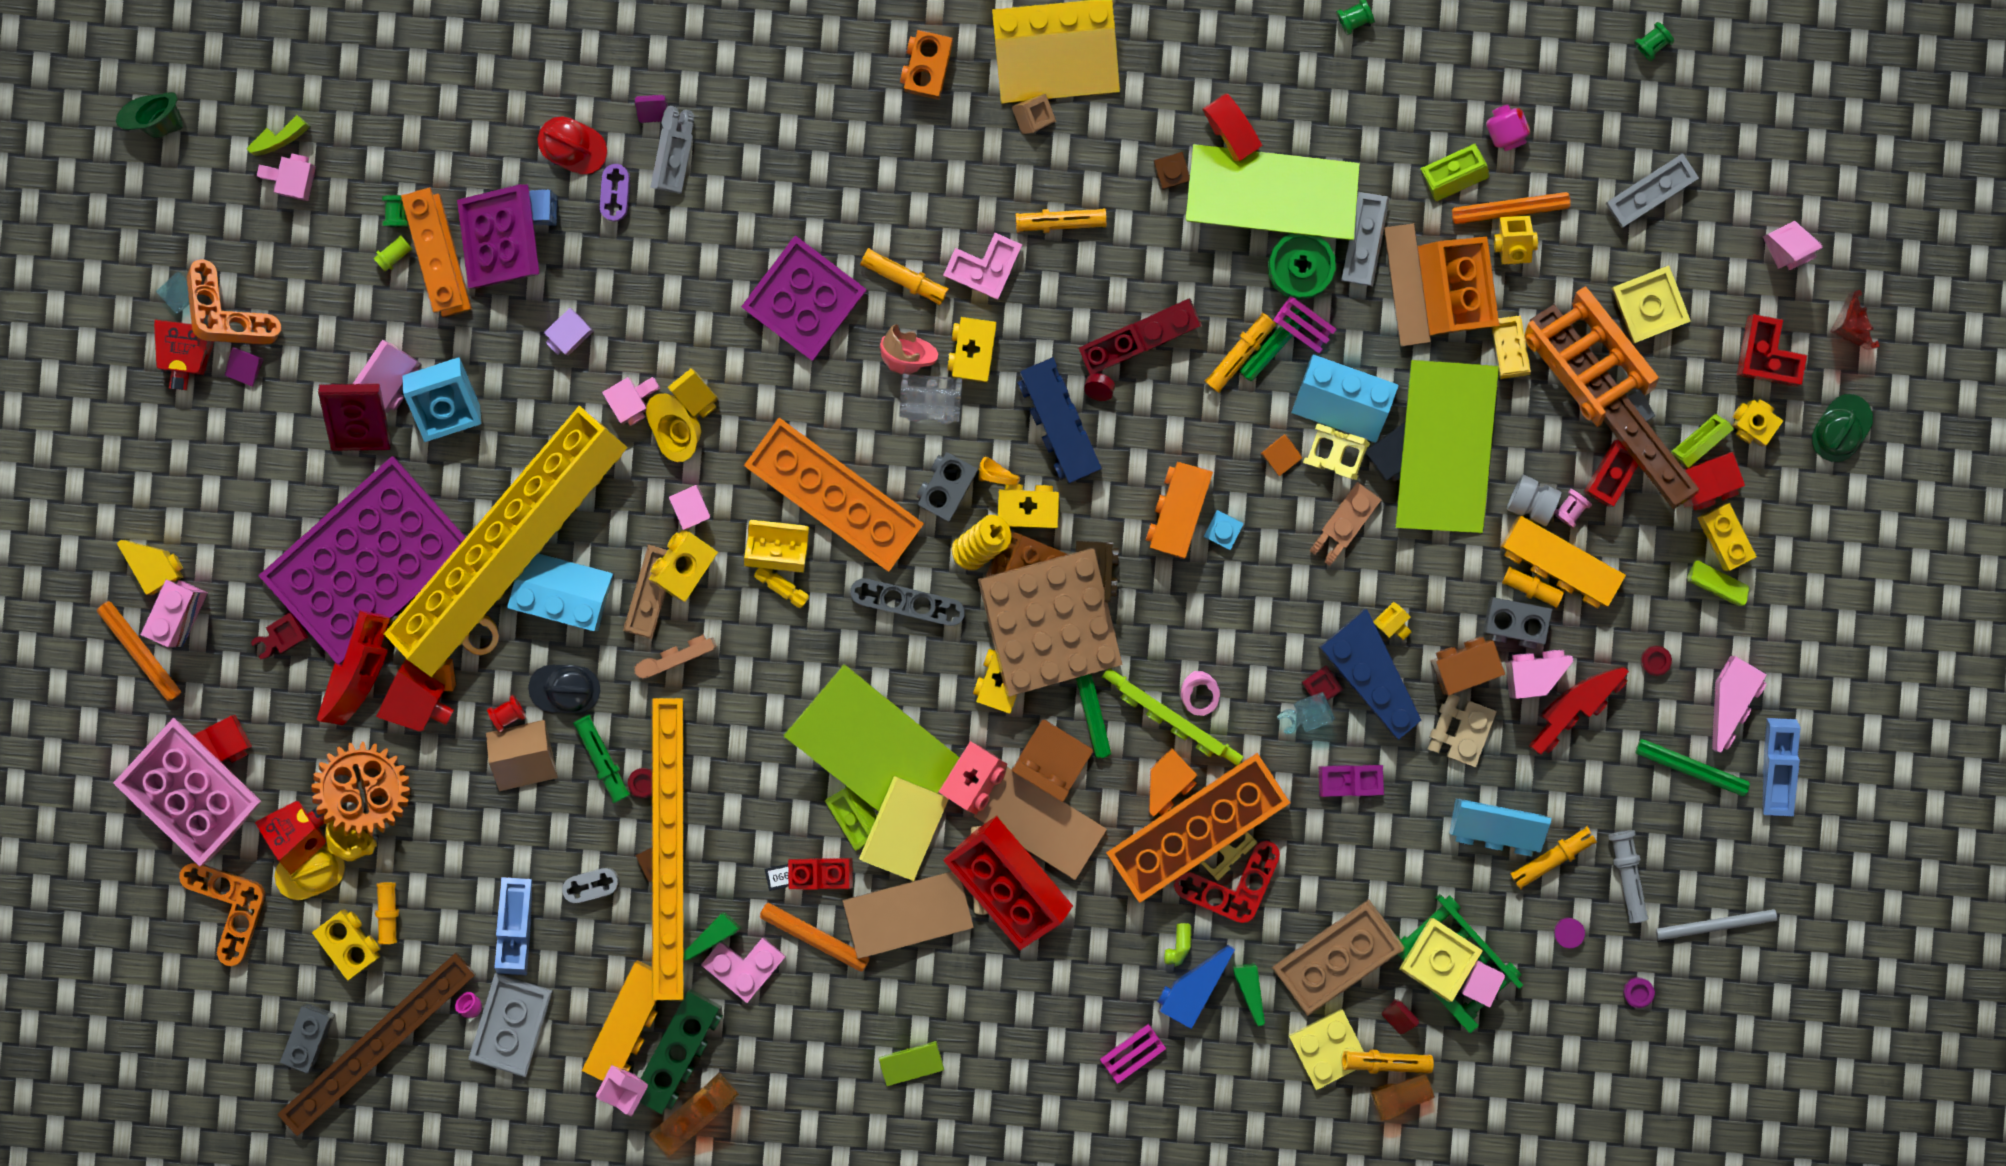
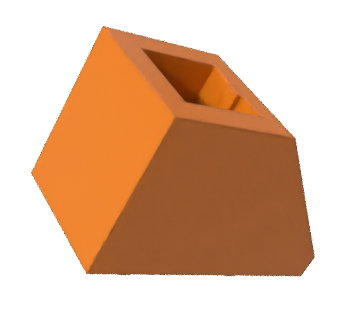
M1172 748L1150 768L1149 812L1153 817L1157 813L1161 816L1164 815L1174 805L1172 799L1179 792L1184 796L1197 784L1193 780L1197 774Z

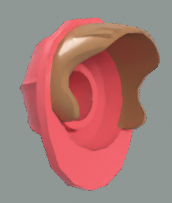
M897 324L890 327L886 336L882 337L879 346L884 363L891 371L898 372L899 374H912L921 367L933 365L938 359V352L929 342L917 338L915 332H900Z

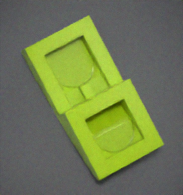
M296 115L277 135L269 128H266L246 149L254 156L276 151L297 139L310 126L301 117Z

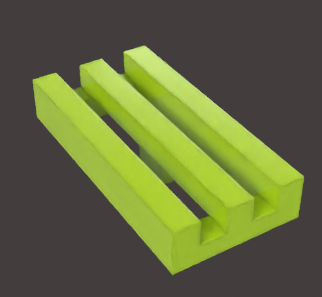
M1717 414L1713 415L1673 449L1671 454L1678 462L1689 468L1734 429L1727 420Z

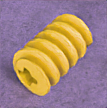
M988 515L964 534L960 535L952 544L951 551L955 562L964 569L977 570L1008 547L1011 541V531L1007 522L997 515Z

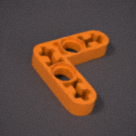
M203 259L196 260L191 264L187 273L192 330L198 338L206 341L265 345L275 342L281 331L280 321L276 317L263 313L221 311L216 267L211 262ZM198 271L202 272L203 276L206 277L204 285H200L202 278L201 274L197 273ZM197 296H208L212 304L204 305L200 303ZM205 315H209L207 321L208 326L212 327L211 329H208L206 324L203 323ZM237 322L244 327V331H233L229 323ZM262 326H266L267 330L271 332H266L265 328H263Z
M196 862L187 864L182 868L179 875L180 883L183 887L232 904L217 948V956L220 962L226 966L239 964L247 954L265 900L264 888L255 881L207 865L199 866ZM196 868L198 869L197 874L204 878L209 877V872L213 875L208 881V890L204 889L206 882L198 880L191 884V878L187 876V872H192ZM219 877H224L230 882V890L226 894H220L215 890V881ZM251 887L255 889L254 894L258 895V899L252 900L248 908L254 909L253 914L247 910H238L239 905L241 907L246 905L247 896L243 895L244 891H249ZM238 915H243L249 920V927L245 932H239L234 928L233 921ZM229 933L235 937L245 938L244 943L241 940L237 941L235 951L239 952V956H235L231 960L228 959V953L224 952L225 948L231 947L234 938H228Z

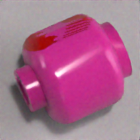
M1509 104L1492 110L1493 117L1487 120L1486 127L1494 146L1503 147L1504 151H1508L1527 142L1525 138L1530 134V128L1522 109H1510Z

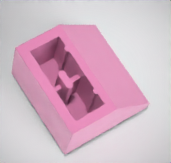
M1564 650L1542 652L1543 658H1534V654L1530 653L1512 655L1513 661L1505 662L1509 697L1518 699L1547 695L1573 663V656L1564 655Z

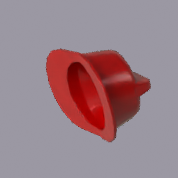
M564 116L554 117L545 122L539 131L538 146L542 155L549 161L571 172L582 175L591 174L600 169L606 160L607 146L601 134L572 118Z

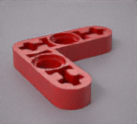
M1268 840L1257 843L1251 852L1235 891L1189 871L1174 880V890L1183 899L1236 922H1249L1256 914L1279 861V849L1276 844ZM1267 846H1271V853L1274 854V858L1267 859L1263 866L1264 868H1269L1268 873L1265 874L1258 868H1251L1253 862L1259 865L1262 856L1258 854L1259 849L1265 850ZM1251 873H1258L1263 879L1262 886L1257 890H1250L1246 886V878ZM1188 877L1193 878L1192 884L1200 888L1201 882L1207 883L1202 890L1201 900L1195 899L1198 892L1193 890L1183 893V887L1179 885L1180 880L1186 881ZM1214 888L1221 890L1223 893V901L1215 906L1210 905L1206 900L1207 892ZM1229 894L1235 896L1231 901L1241 905L1243 901L1248 902L1247 908L1250 909V913H1244L1242 917H1238V911L1230 906L1228 912L1223 911L1222 909L1228 903Z

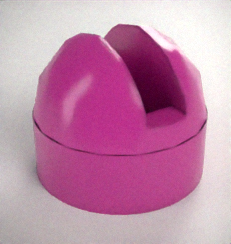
M466 992L457 999L455 1009L465 1018H474L480 1014L482 1004L476 995L472 992Z

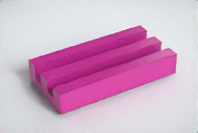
M1292 296L1288 298L1273 320L1319 354L1322 351L1321 345L1323 343L1327 344L1329 341V334H1334L1337 330ZM1294 305L1324 329L1319 332L1292 312L1290 308ZM1287 315L1316 336V340L1314 342L1285 322L1283 318Z
M1147 1024L1101 1057L1100 1060L1118 1084L1163 1052L1166 1047L1151 1026ZM1146 1033L1149 1034V1039L1113 1065L1109 1062L1110 1059ZM1153 1043L1157 1045L1156 1048L1120 1074L1117 1073L1116 1070L1150 1045Z

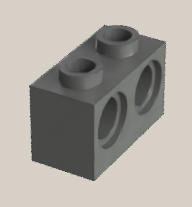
M946 452L944 457L937 456L930 471L934 472L930 483L924 481L916 497L920 499L917 505L950 522L978 469ZM950 464H956L961 468V476L956 481H949L944 476V470ZM937 490L943 491L947 496L945 505L939 508L932 506L930 503V495Z
M1490 597L1483 633L1490 634L1489 640L1507 643L1508 638L1519 640V646L1536 649L1537 643H1546L1552 609ZM1500 612L1506 613L1510 619L1508 627L1502 630L1497 628L1494 622L1495 616ZM1529 618H1534L1539 623V630L1534 635H1529L1524 630V623Z
M309 1003L301 1006L280 1063L305 1073L313 1071L335 1013Z

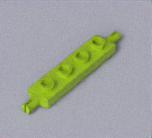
M1111 668L1107 669L1103 674L1102 678H1105L1123 692L1122 700L1135 708L1138 703L1148 709L1145 715L1159 724L1163 720L1173 725L1172 733L1186 741L1188 736L1198 742L1195 748L1207 756L1211 757L1215 753L1236 766L1243 759L1244 756L1230 748L1229 744L1223 745L1125 680L1126 676L1123 677Z

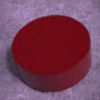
M1099 373L1089 375L1084 385L1085 394L1097 401L1111 399L1115 389L1114 381L1110 377Z
M1650 646L1642 653L1640 662L1646 673L1659 676L1665 674L1670 669L1672 657L1666 648Z
M639 768L630 774L628 788L634 796L647 798L652 795L651 769Z

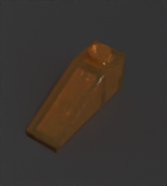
M718 1072L656 1127L649 1136L669 1157L721 1113L739 1093Z

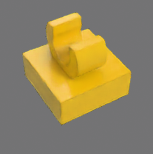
M1395 602L1373 621L1375 626L1389 638L1395 633L1404 640L1412 633L1404 624L1410 618L1409 614Z

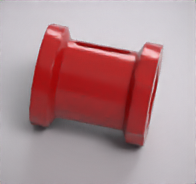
M514 695L510 696L509 701L502 705L487 709L490 719L499 732L504 731V727L519 718L521 720L526 718L521 704Z

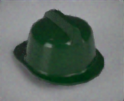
M173 92L147 95L128 102L117 114V126L123 130L141 129L153 138H161L168 133L181 130L183 122L180 119V112L176 106L177 95Z
M1844 394L1835 398L1825 410L1812 433V444L1816 453L1830 462H1841L1849 459L1858 450L1872 426L1873 412L1870 405L1862 397L1855 394Z

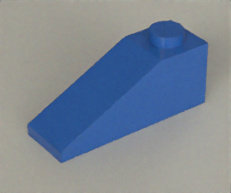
M1230 945L1225 946L1173 982L1171 988L1165 986L1157 1000L1161 1004L1159 1011L1192 1029L1234 953V947Z

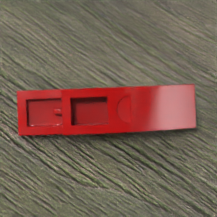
M360 610L343 664H334L317 716L319 722L344 725L361 706L375 683L388 652L387 649L381 647L390 620L389 617L383 614Z
M1622 667L1604 671L1577 683L1562 693L1539 715L1548 724L1530 743L1529 747L1540 755L1544 751L1550 753L1560 741L1557 738L1564 728L1567 731L1570 730L1578 721L1579 717L1576 714L1579 711L1586 717H1590L1592 714L1597 716L1608 704L1605 699L1612 691L1618 693L1628 681L1625 676L1629 671Z

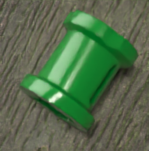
M1359 0V4L1344 11L1341 9L1336 11L1339 22L1347 35L1352 34V30L1366 23H1375L1373 13L1366 0Z
M1656 22L1653 30L1642 39L1637 38L1634 43L1641 54L1652 62L1655 59L1656 53L1667 44L1672 45L1674 43V38L1663 24Z
M401 195L382 196V201L385 202V220L382 221V226L408 227L409 223L406 220V212Z

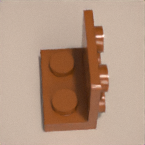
M1011 531L1010 544L993 558L986 577L1068 554Z
M1043 719L1011 771L1063 802L1091 756L1093 749Z

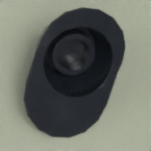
M553 664L543 666L534 672L530 678L528 690L531 700L541 710L557 713H581L592 708L598 701L600 684L596 675L588 668L576 665Z

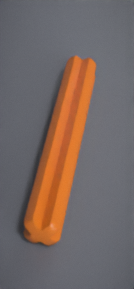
M1564 192L1454 207L1452 209V220L1455 224L1500 217L1563 210L1570 207L1571 201L1569 193Z
M107 601L97 609V613L167 701H172L181 693L179 687L113 603Z
M766 903L760 913V918L860 972L866 968L869 962V956L857 959L855 948L771 903Z

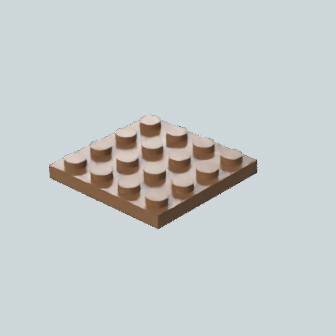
M1090 548L978 579L1007 696H1013L1122 665L1108 603L1104 602V587L1094 549Z

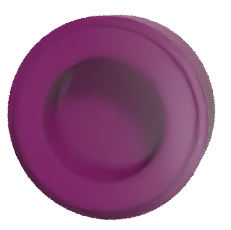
M1563 918L1555 925L1554 937L1561 946L1575 948L1583 942L1585 930L1578 920Z
M1635 977L1625 984L1623 995L1626 1002L1631 1006L1644 1008L1653 1001L1655 991L1653 985L1648 980Z

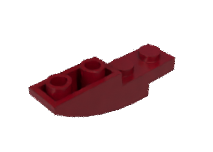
M1188 298L1083 345L1078 349L1091 375L1176 339L1185 333L1201 327L1202 324L1191 299Z

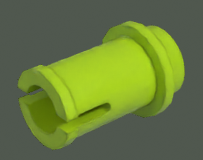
M400 235L382 252L378 250L376 252L378 255L374 257V260L386 272L389 268L393 270L392 266L413 249Z

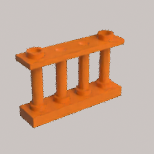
M430 187L401 195L433 312L441 311L442 317H447L472 310L441 195L439 193L433 195Z
M1585 286L1576 292L1571 311L1541 330L1532 320L1528 323L1524 336L1528 347L1532 351L1539 353L1580 405V411L1583 416L1589 421L1592 420L1598 427L1602 424L1606 411L1603 409L1604 407L1634 388L1640 389L1644 395H1647L1655 389L1659 377ZM1579 319L1585 320L1591 328V332L1563 351L1558 352L1548 340ZM1597 342L1603 343L1609 350L1610 355L1577 376L1567 362ZM1615 365L1622 366L1628 374V378L1595 399L1585 385Z

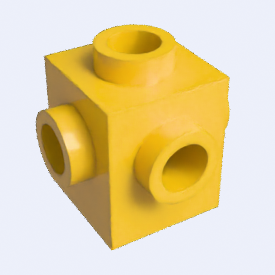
M1530 216L1500 217L1499 234H1494V251L1500 252L1501 263H1532L1533 250H1538L1537 232H1533Z
M1759 399L1758 402L1755 400L1749 401L1747 405L1743 402L1740 404L1732 416L1736 419L1732 427L1738 430L1736 436L1748 444L1754 441L1762 447L1768 444L1783 420L1772 413L1775 409L1771 405ZM1753 417L1757 420V426L1753 424Z

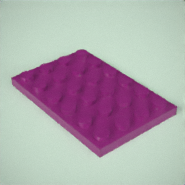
M391 456L258 576L337 664H341L344 661L360 610L383 614L389 618L393 617L416 597L466 536L395 456Z

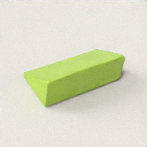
M1476 144L1421 168L1435 201L1444 199L1490 176L1488 166Z
M1700 561L1694 562L1686 578L1688 582L1736 606H1745L1749 592L1748 585Z
M845 787L824 801L854 850L857 851L865 846L877 815L869 803L850 788Z
M937 1041L878 1058L887 1086L945 1070Z

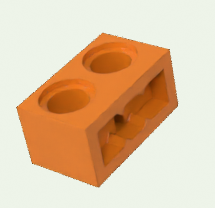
M917 30L916 37L910 36L907 54L911 55L909 67L903 66L900 83L905 84V92L940 100L953 38ZM925 43H934L938 48L937 53L932 57L923 56L920 52L921 47ZM927 72L931 76L929 84L926 86L916 85L914 77L917 73Z

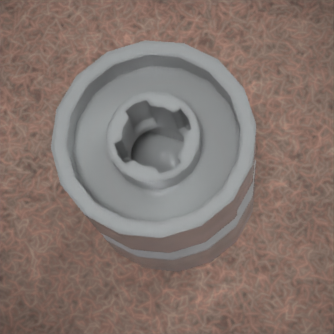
M1523 474L1510 497L1507 510L1520 516L1529 514L1531 521L1546 527L1553 516L1562 492L1548 485L1541 488L1537 480Z

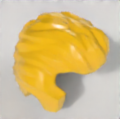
M334 821L326 824V842L336 856L350 862L362 856L373 854L377 842L374 837H370L364 830H362L361 837L357 838L356 830H351L350 834L345 836V827L341 826L335 832L333 831Z

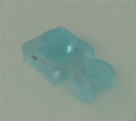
M1323 692L1297 701L1294 704L1295 710L1285 709L1277 716L1278 720L1289 718L1292 721V725L1285 728V734L1295 732L1301 724L1305 732L1332 723L1335 720Z

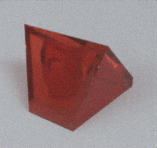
M1857 290L1848 294L1830 332L1866 350H1871L1880 346L1878 341H1872L1869 331L1874 330L1869 322L1867 307L1861 308L1858 297L1862 296L1861 290Z

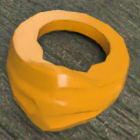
M984 457L981 460L978 469L979 481L986 480L1006 485H1016L1019 483V476L1012 474L991 458Z
M487 615L479 623L489 628L492 633V640L487 647L476 648L470 644L468 634L462 646L472 654L484 655L490 653L498 644L499 633L497 626Z

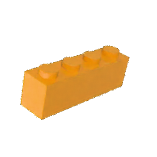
M1523 516L1516 518L1500 547L1506 551L1504 554L1506 558L1517 564H1520L1523 560L1532 565L1531 572L1544 579L1548 575L1558 580L1556 586L1570 594L1576 590L1584 595L1582 599L1584 602L1597 609L1600 605L1604 607L1609 606L1626 576Z
M638 960L634 962L582 1069L583 1072L603 1081L611 1065L628 1072L630 1071L631 1065L627 1064L632 1053L638 1054L645 1040L640 1035L645 1026L651 1027L658 1013L653 1010L657 1000H652L651 966Z

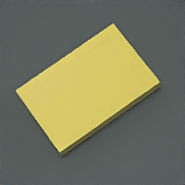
M894 776L859 859L914 881L949 799L941 794Z

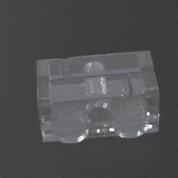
M903 374L899 417L907 418L913 422L923 419L936 420L941 424H949L953 421L959 422L963 379Z

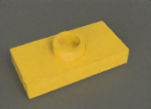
M1521 315L1499 318L1500 326L1491 327L1500 379L1530 375L1531 370Z

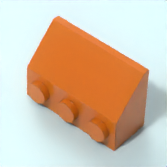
M1487 237L1437 241L1418 246L1430 335L1500 326Z
M1177 462L1175 468L1169 466L1164 481L1165 484L1169 485L1166 496H1159L1155 512L1160 513L1156 525L1150 524L1146 536V541L1151 542L1149 548L1181 559L1186 557L1213 471Z

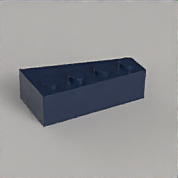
M1051 357L1020 371L1022 380L1017 383L1023 397L1030 396L1034 407L1029 410L1036 426L1042 424L1047 435L1042 436V440L1048 453L1055 452L1059 462L1055 463L1054 467L1060 480L1067 479L1068 484L1102 468L1088 435L1082 427L1078 412L1071 402L1064 380L1059 375L1054 357Z
M1367 609L1359 612L1318 647L1395 739L1399 740L1422 721Z

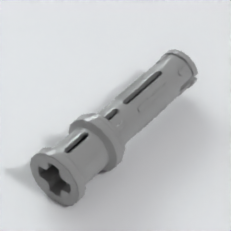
M1635 830L1621 831L1608 835L1609 840L1613 842L1616 857L1613 863L1616 865V868H1619L1629 923H1638L1649 919L1637 864L1640 863L1641 859L1640 855L1636 854L1633 839L1636 835Z

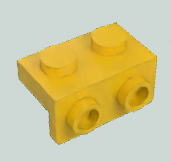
M750 520L744 566L804 573L809 527Z

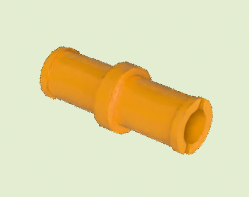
M1510 566L1502 581V584L1525 593V597L1529 599L1534 597L1555 608L1558 607L1565 592L1540 581L1541 578L1536 575L1533 578Z
M377 883L378 910H375V917L378 918V944L397 943L396 917L399 916V910L396 909V883Z

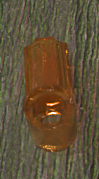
M1425 1073L1397 1084L1389 1083L1370 1091L1381 1121L1399 1116L1406 1112L1405 1109L1435 1098Z

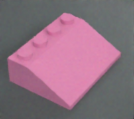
M175 718L161 730L113 782L118 789L199 866L211 861L261 802L255 794Z

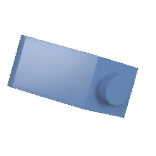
M551 190L529 191L533 225L556 226L557 195Z

